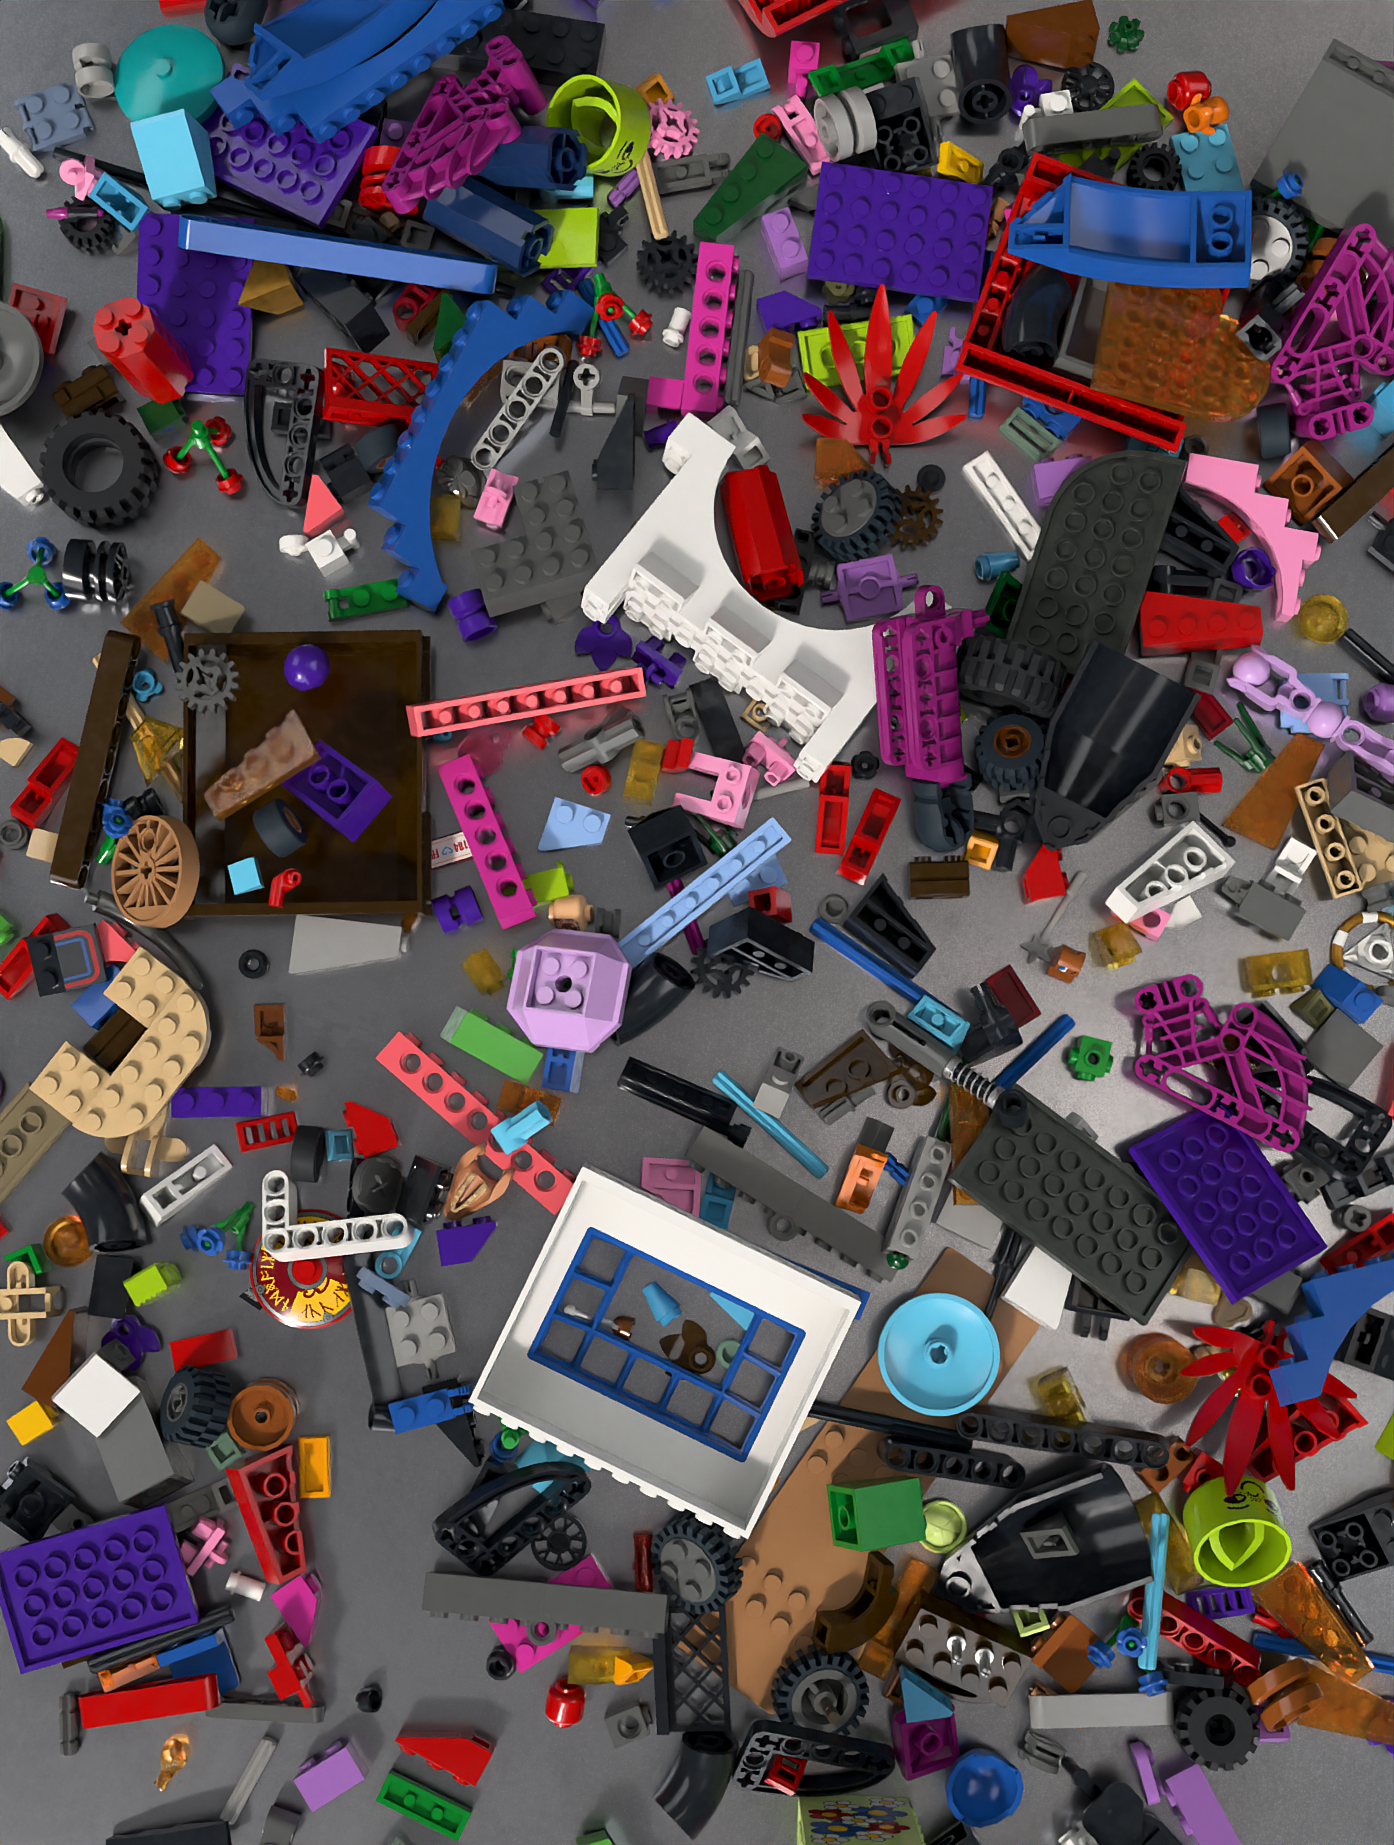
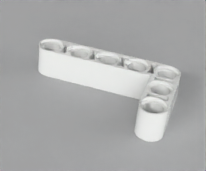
M281 1170L271 1171L263 1179L262 1242L265 1250L279 1262L407 1247L414 1239L413 1227L404 1216L396 1213L297 1225V1188L294 1182ZM285 1183L281 1191L275 1192L277 1185ZM281 1211H285L283 1218L275 1221L276 1215ZM404 1226L403 1231L399 1235L392 1236V1232L396 1227ZM374 1229L373 1235L369 1239L364 1240V1233L367 1230ZM344 1233V1237L340 1242L333 1243L337 1234ZM315 1236L311 1245L304 1246L306 1239ZM280 1240H285L284 1246L281 1249L275 1250L276 1244Z

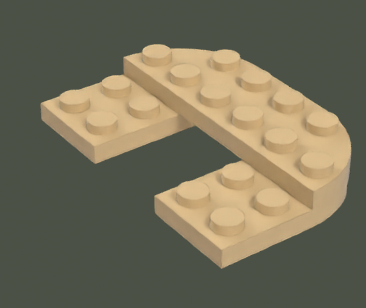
M141 946L103 993L148 1028L113 1074L105 1070L70 1041H65L29 1087L31 1091L74 1123L73 1126L92 1136L104 1138L122 1137L138 1133L153 1124L162 1115L161 1111L196 1066H200L210 1046L212 1034L208 1015L210 1013L200 993L195 991L184 978Z

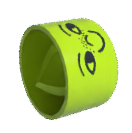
M579 75L566 81L554 94L548 107L545 127L578 130L580 136H577L579 142L585 143L588 149L586 173L614 177L629 172L644 156L650 141L651 118L644 99L630 86L594 75ZM607 114L617 126V131L610 147H604L600 139V126Z
M1243 1475L1234 1495L1229 1497L1225 1493L1224 1476L1200 1485L1187 1499L1183 1509V1522L1196 1569L1208 1581L1226 1587L1250 1586L1273 1577L1288 1562L1292 1551L1290 1537L1278 1499L1274 1491L1266 1483L1254 1477Z

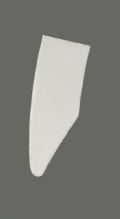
M1190 895L1163 910L1171 914L1165 927L1177 930L1202 917Z

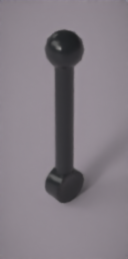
M1200 813V820L1220 836L1227 847H1233L1236 844V839L1233 836L1226 835Z

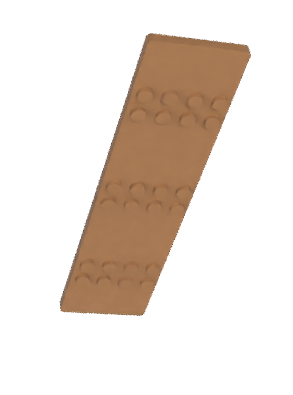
M947 1247L912 1298L926 1293H949L968 1300L984 1313L995 1277L954 1248ZM1003 1283V1285H1002V1288H1001V1291H1000L999 1296L1001 1295L1002 1291H1003L1004 1288L1006 1287V1285H1005L1004 1283ZM999 1297L991 1319V1324L999 1342V1368L993 1385L987 1394L975 1405L986 1406L1040 1327V1324ZM878 1347L838 1404V1406L953 1430H957L956 1423L960 1413L949 1416L926 1415L916 1412L901 1403L891 1393L882 1378L878 1364ZM967 1416L964 1418V1421L971 1427L976 1418ZM826 1421L753 1527L749 1538L744 1540L738 1549L739 1552L734 1555V1558H742L743 1565L738 1569L744 1572L743 1577L740 1579L742 1585L737 1590L738 1592L724 1603L726 1604L730 1686L769 1714L776 1713L772 1704L774 1701L771 1697V1690H775L772 1682L774 1677L780 1679L777 1673L780 1666L785 1669L788 1667L785 1659L789 1656L794 1661L799 1657L795 1651L802 1649L804 1654L809 1653L807 1647L814 1644L817 1650L820 1649L812 1640L817 1611L836 1610L849 1604L862 1587L868 1553L879 1551L884 1555L889 1548L885 1547L859 1552L833 1546L826 1484L906 1475L919 1478L924 1497L937 1478L890 1469L879 1458L877 1454L879 1441L886 1436L897 1435ZM895 1447L889 1452L888 1459L898 1455L899 1447ZM928 1452L921 1453L917 1463L924 1462L927 1459ZM719 1612L705 1613L699 1621L710 1632H713L720 1624ZM691 1620L688 1621V1623L686 1624V1626H685L684 1629L682 1630L681 1634H682V1633L686 1630V1628L692 1623ZM696 1624L685 1635L697 1649L708 1638ZM719 1630V1631L717 1632V1634L715 1635L719 1640H720V1630ZM712 1640L700 1651L713 1664L721 1656V1648ZM682 1641L677 1644V1647L690 1657L694 1653ZM698 1656L694 1658V1660L703 1665L705 1668H710ZM720 1662L716 1667L722 1672V1662Z

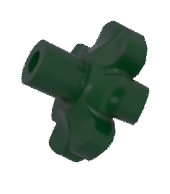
M1121 16L1118 23L1113 21L1110 24L1108 30L1111 34L1108 37V41L1112 45L1118 43L1117 51L1120 53H1124L1127 46L1130 50H1136L1139 47L1138 41L1141 42L1144 38V31L1138 29L1141 22L1137 18L1130 21L1127 16Z

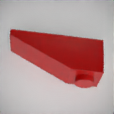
M1394 1212L1319 1260L1324 1269L1328 1270L1329 1275L1338 1273V1267L1355 1263L1356 1268L1364 1267L1365 1260L1384 1256L1393 1250Z

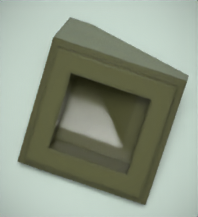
M1319 989L1312 991L1289 1006L1316 1030L1335 1009L1333 1004Z

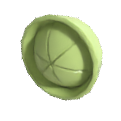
M936 1500L923 1507V1514L927 1521V1528L925 1530L926 1540L919 1542L925 1549L934 1553L946 1554L965 1539L967 1535V1520L964 1512L956 1504L947 1500Z

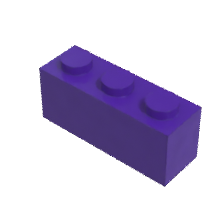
M268 1087L179 1088L171 1098V1118L268 1116Z

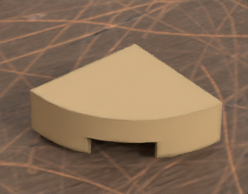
M21 738L0 741V758L17 768L34 744Z

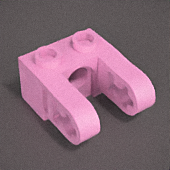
M692 751L688 768L719 776L712 800L707 801L675 793L672 806L681 805L685 813L695 816L700 814L703 818L744 829L760 772L749 765Z

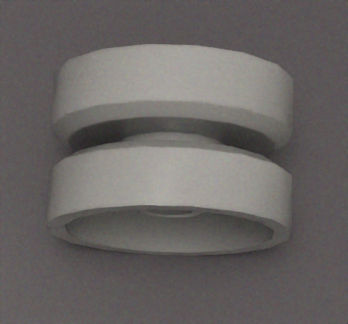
M854 86L840 91L838 97L830 94L815 101L814 119L816 129L824 151L832 161L836 162L851 157L853 151L859 154L875 148L877 143L875 118L870 103L861 88Z

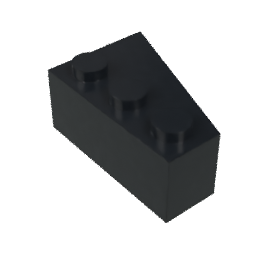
M749 906L710 926L707 957L716 959L717 955L733 959L732 965L741 967L743 963L757 966L759 973L793 982L813 972L815 942L781 924V922L761 913L758 909Z

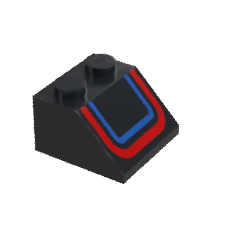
M96 923L43 933L26 939L40 997L110 981Z

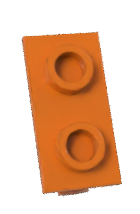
M160 1650L99 1672L98 1675L104 1693L163 1668L160 1667L156 1656L160 1653Z

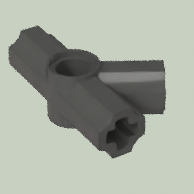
M616 705L604 720L589 729L583 738L559 749L558 756L565 771L573 773L596 761L600 763L610 761L619 753L620 749L644 738L646 732L642 721L637 715L635 716L630 709L622 705Z

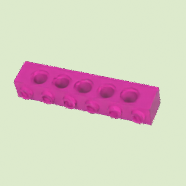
M700 242L681 404V418H684L690 412L699 420L710 421L716 416V412H721L723 409L724 395L719 394L720 384L725 385L727 367H722L723 356L728 357L730 339H725L726 329L732 328L733 311H728L729 301H735L736 284L731 283L732 273L738 274L739 256H734V245ZM713 273H721L724 278L720 281H714L710 276ZM711 300H716L721 303V306L712 309L706 304ZM707 328H714L718 333L715 336H707L703 331ZM709 355L715 361L711 364H704L700 359L703 356ZM701 383H707L711 385L712 389L708 392H701L697 389V386Z
M470 754L437 766L502 929L504 930L536 917L533 906L538 905L532 889L525 890L522 881L527 879L521 863L514 864L511 855L516 854L511 838L504 839L501 830L506 828L500 812L493 813L491 804L496 802L489 786L483 788L480 779L485 778L479 761L473 763ZM466 786H474L473 791L470 793H462L463 788ZM477 811L485 812L481 818H471ZM487 836L496 837L490 844L482 843L483 839ZM496 862H506L502 869H492ZM506 888H517L513 895H503V891Z

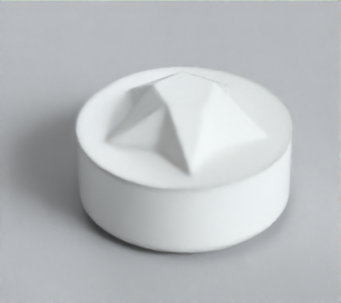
M304 535L283 536L279 539L280 551L291 556H298L301 552L308 551L305 546L309 542L308 538Z

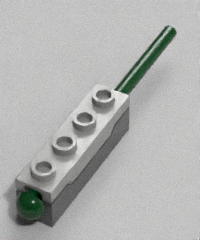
M962 1056V1064L966 1065L967 1062L964 1056ZM957 1081L952 1084L934 1138L927 1136L918 1142L880 1251L887 1255L888 1265L895 1270L904 1269L909 1262L918 1258L955 1150V1146L945 1142L963 1091V1086H958Z

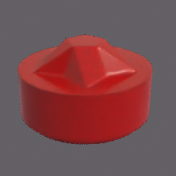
M765 113L756 119L753 131L756 138L763 132L777 142L783 134V126L778 117Z
M595 764L584 769L581 775V782L588 793L596 795L609 789L611 775L605 766Z

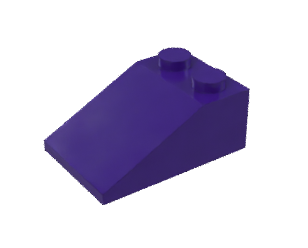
M320 739L281 783L286 790L353 843L392 798L377 780Z

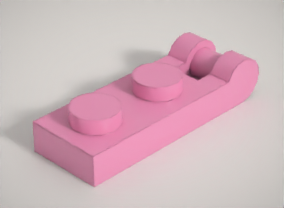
M797 95L790 97L788 103L783 106L777 105L771 109V113L781 121L783 131L803 161L808 164V169L813 176L820 172L822 161L835 163L824 151L815 121ZM792 113L797 115V117L793 118L792 120H790L788 117Z

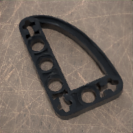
M257 358L248 365L244 390V427L251 465L259 484L271 499L283 506L295 509L305 506L309 497L325 393L324 371L311 364ZM286 368H290L292 372L289 382L283 383L281 380L282 372ZM265 369L272 373L271 376H258V372ZM315 375V380L308 382V376ZM263 387L294 391L280 486L270 470L264 448L261 420ZM305 391H312L313 396L306 394ZM310 400L312 410L308 415L304 416L302 405L305 401ZM302 429H306L308 433L307 441L300 445L297 440L298 433ZM301 458L303 460V469L296 474L293 470V464L296 459ZM292 478L299 479L300 483L292 482ZM291 492H298L297 497H290Z
M1267 1071L1253 1075L1254 1078L1272 1087H1281L1277 1071ZM1306 1075L1307 1079L1313 1081L1312 1085L1307 1083L1308 1093L1333 1101L1362 1116L1363 1119L1345 1146L1308 1121H1305L1303 1128L1304 1137L1300 1139L1295 1151L1344 1183L1353 1182L1363 1172L1390 1131L1392 1118L1384 1109L1366 1098L1332 1082ZM1256 1084L1264 1110H1274L1279 1118L1281 1103L1262 1091L1261 1088L1263 1087ZM1234 1090L1232 1095L1237 1097L1236 1091ZM1231 1101L1232 1106L1236 1109L1237 1104ZM1378 1119L1381 1121L1380 1127L1373 1134L1368 1132L1373 1126L1374 1120ZM1272 1122V1128L1269 1133L1278 1136L1285 1144L1287 1142H1294L1289 1130L1281 1133L1275 1130L1279 1124ZM1355 1140H1365L1369 1144V1152L1359 1151L1355 1145ZM1322 1143L1326 1145L1329 1149V1156L1322 1157L1318 1155L1315 1151V1144ZM1336 1154L1339 1155L1334 1164L1330 1162ZM1346 1163L1352 1165L1351 1171L1348 1173L1343 1170Z
M562 1461L537 1463L513 1470L478 1487L441 1513L432 1524L435 1540L480 1576L493 1575L590 1492L592 1487L591 1481L585 1469L576 1464ZM556 1480L487 1540L463 1522L479 1509L510 1492L531 1484ZM553 1498L561 1499V1502L555 1507L546 1506L547 1502ZM536 1517L539 1519L533 1526L524 1525V1522L529 1518ZM451 1528L453 1530L454 1537L452 1536V1533L448 1531ZM507 1537L516 1538L515 1542L511 1545H501V1542ZM464 1541L474 1542L473 1546L469 1549L462 1550L459 1548Z
M762 1719L755 1721L750 1726L736 1757L732 1773V1783L737 1789L743 1791L790 1796L764 1782L767 1775L764 1772L773 1753L856 1770L836 1775L802 1776L796 1793L792 1797H820L847 1794L869 1788L886 1779L895 1769V1752L890 1745ZM798 1739L800 1742L788 1743L787 1740ZM820 1745H828V1746H830V1747L827 1748V1749H818V1748H816L817 1746H820ZM850 1751L859 1752L856 1755H847L845 1753ZM752 1753H759L762 1756L750 1757L748 1755ZM781 1775L789 1780L792 1778V1776Z

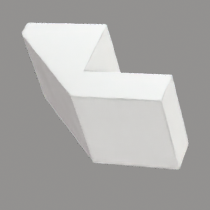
M730 405L707 422L711 429L736 446L735 451L730 457L742 471L763 465L770 459L759 438L746 429L737 412Z

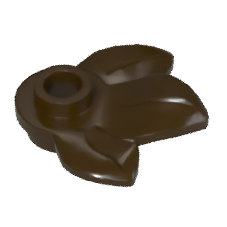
M902 1053L896 1055L892 1063L899 1069L901 1074L889 1078L890 1085L886 1096L890 1105L898 1109H905L912 1104L916 1106L929 1104L937 1094L935 1089L929 1086L934 1073L919 1062L911 1066ZM904 1089L906 1096L900 1100L898 1094L900 1090Z
M685 1320L682 1326V1334H671L661 1338L659 1341L663 1352L672 1360V1363L693 1373H707L715 1365L716 1354L712 1347L707 1345V1334L694 1321ZM698 1353L706 1355L707 1361L700 1364L696 1361L695 1357ZM665 1372L666 1375L670 1377L672 1376L670 1372Z

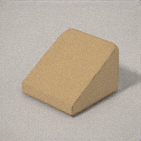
M34 827L26 856L52 863L58 834Z

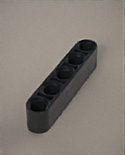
M886 1436L877 1445L879 1458L890 1469L1008 1489L1020 1487L1026 1478L1024 1467L1007 1454L972 1448L971 1450H964L898 1436ZM899 1447L898 1455L888 1459L889 1452L893 1448ZM923 1452H928L927 1459L922 1463H917L919 1455ZM956 1456L955 1464L950 1468H946L947 1461L951 1457ZM981 1461H985L983 1469L975 1472L976 1465ZM1009 1466H1013L1011 1474L1003 1477L1004 1470Z

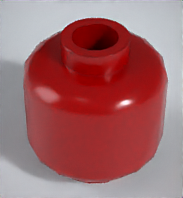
M1198 70L1175 74L1167 87L1169 102L1177 110L1185 111L1190 106L1191 100L1196 94H1202L1200 101L1202 103L1212 93L1211 82L1202 71Z
M559 1679L548 1688L545 1704L546 1716L560 1728H568L580 1722L584 1716L586 1691L574 1679Z

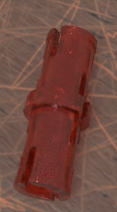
M650 1533L633 1535L634 1562H632V1570H635L636 1591L654 1592L653 1568L656 1567V1564L651 1563L653 1534Z

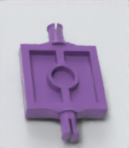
M892 554L835 565L838 581L837 588L820 592L822 604L839 600L844 609L846 623L897 614L904 609L901 597L902 588L919 585V578L917 572L900 576L895 568Z

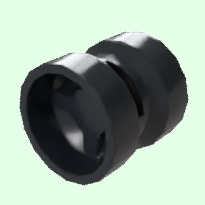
M153 787L144 790L143 794L138 797L131 796L125 799L127 809L133 820L146 815L165 814L163 804Z

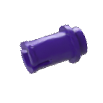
M667 419V423L643 431L649 449L667 442L668 437L678 426L676 420L670 421Z

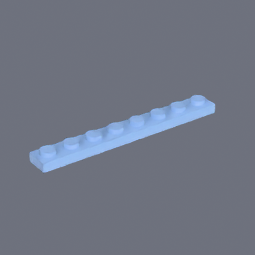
M773 817L618 942L620 949L632 965V970L644 962L649 954L656 952L792 841Z

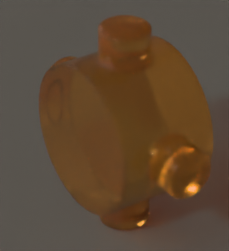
M406 913L403 917L400 927L404 928V933L407 930L411 932L419 919L417 913Z
M281 1084L276 1087L275 1095L290 1103L296 1100V1091Z

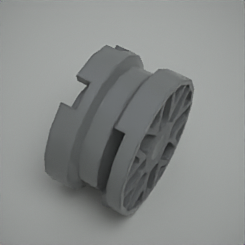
M1027 1731L1024 1737L1026 1743L1024 1747H1020L1018 1756L1022 1760H1025L1027 1757L1029 1764L1040 1770L1057 1774L1060 1768L1059 1760L1064 1758L1067 1750L1062 1745L1041 1734Z

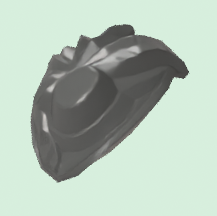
M455 455L447 457L446 464L442 466L441 470L436 467L434 469L438 482L445 491L453 492L464 505L470 508H477L487 482L483 471L477 469L469 458L457 457Z

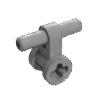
M591 364L578 366L574 371L573 379L576 386L581 389V401L570 400L567 412H580L583 416H593L594 413H616V402L595 401V390L600 387L603 381L601 370ZM587 369H589L590 374L595 375V379L591 380L588 386L587 381L582 380V375L587 374Z

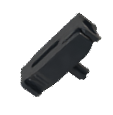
M1265 276L1250 289L1249 298L1243 304L1235 334L1259 360L1267 361L1282 348V339L1288 334L1292 320V306L1306 294L1300 283L1294 281L1284 289L1272 276ZM1254 324L1259 327L1258 333L1254 330Z

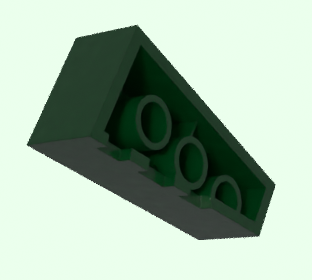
M761 132L693 220V234L704 242L725 244L743 230L745 225L751 220L762 215L775 201L785 197L789 190L797 184L800 185L807 179L808 164Z

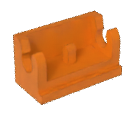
M858 1143L838 1191L835 1206L863 1214L864 1210L869 1206L888 1155Z

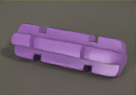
M636 166L627 172L616 184V189L613 188L608 193L607 201L614 208L621 205L625 201L624 197L628 198L640 184Z

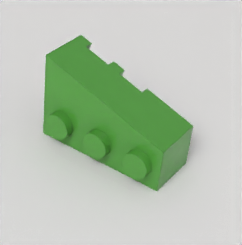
M456 1006L440 1037L527 1085L544 1055L536 1050L538 1046L532 1044L525 1036L522 1037L521 1041L512 1037L513 1030L500 1022H497L496 1026L486 1022L488 1016L473 1007L468 1012Z

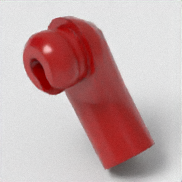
M294 868L286 869L272 879L268 906L283 908L285 893L299 885L302 881V874Z

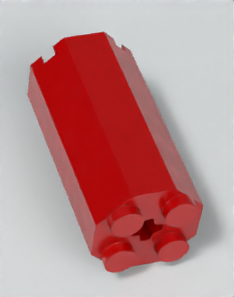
M129 297L105 304L103 308L99 309L95 313V322L92 326L97 347L136 391L146 398H151L160 405L183 397L186 392L185 386L187 382L191 383L194 377L189 355L148 306L141 304L137 299Z
M764 464L752 469L728 472L723 477L724 482L719 486L720 498L744 589L750 596H752V593L756 594L758 600L761 601L786 597L793 592L791 587L797 583L798 587H800L804 580L803 569L777 475Z

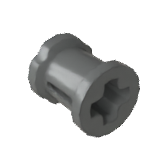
M1344 1205L1340 1208L1337 1215V1221L1341 1228L1355 1232L1366 1230L1370 1226L1372 1219L1369 1210L1361 1205ZM1353 1213H1358L1359 1217L1355 1219V1223H1350L1349 1219L1353 1217Z

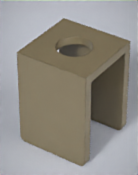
M200 580L179 614L209 633H231L245 608Z

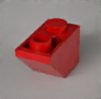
M1042 843L1021 877L1027 904L1061 898L1066 895L1065 889H1069V882L1066 872H1061L1059 861L1063 859L1061 848L1056 849V851H1050Z
M354 1101L344 1103L346 1110L342 1111L347 1126H353L357 1137L353 1138V1143L358 1155L363 1154L366 1159L402 1146L392 1118Z

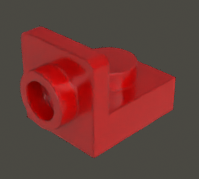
M1230 512L1228 515L1225 514L1217 521L1237 545L1251 533L1249 528L1234 512Z

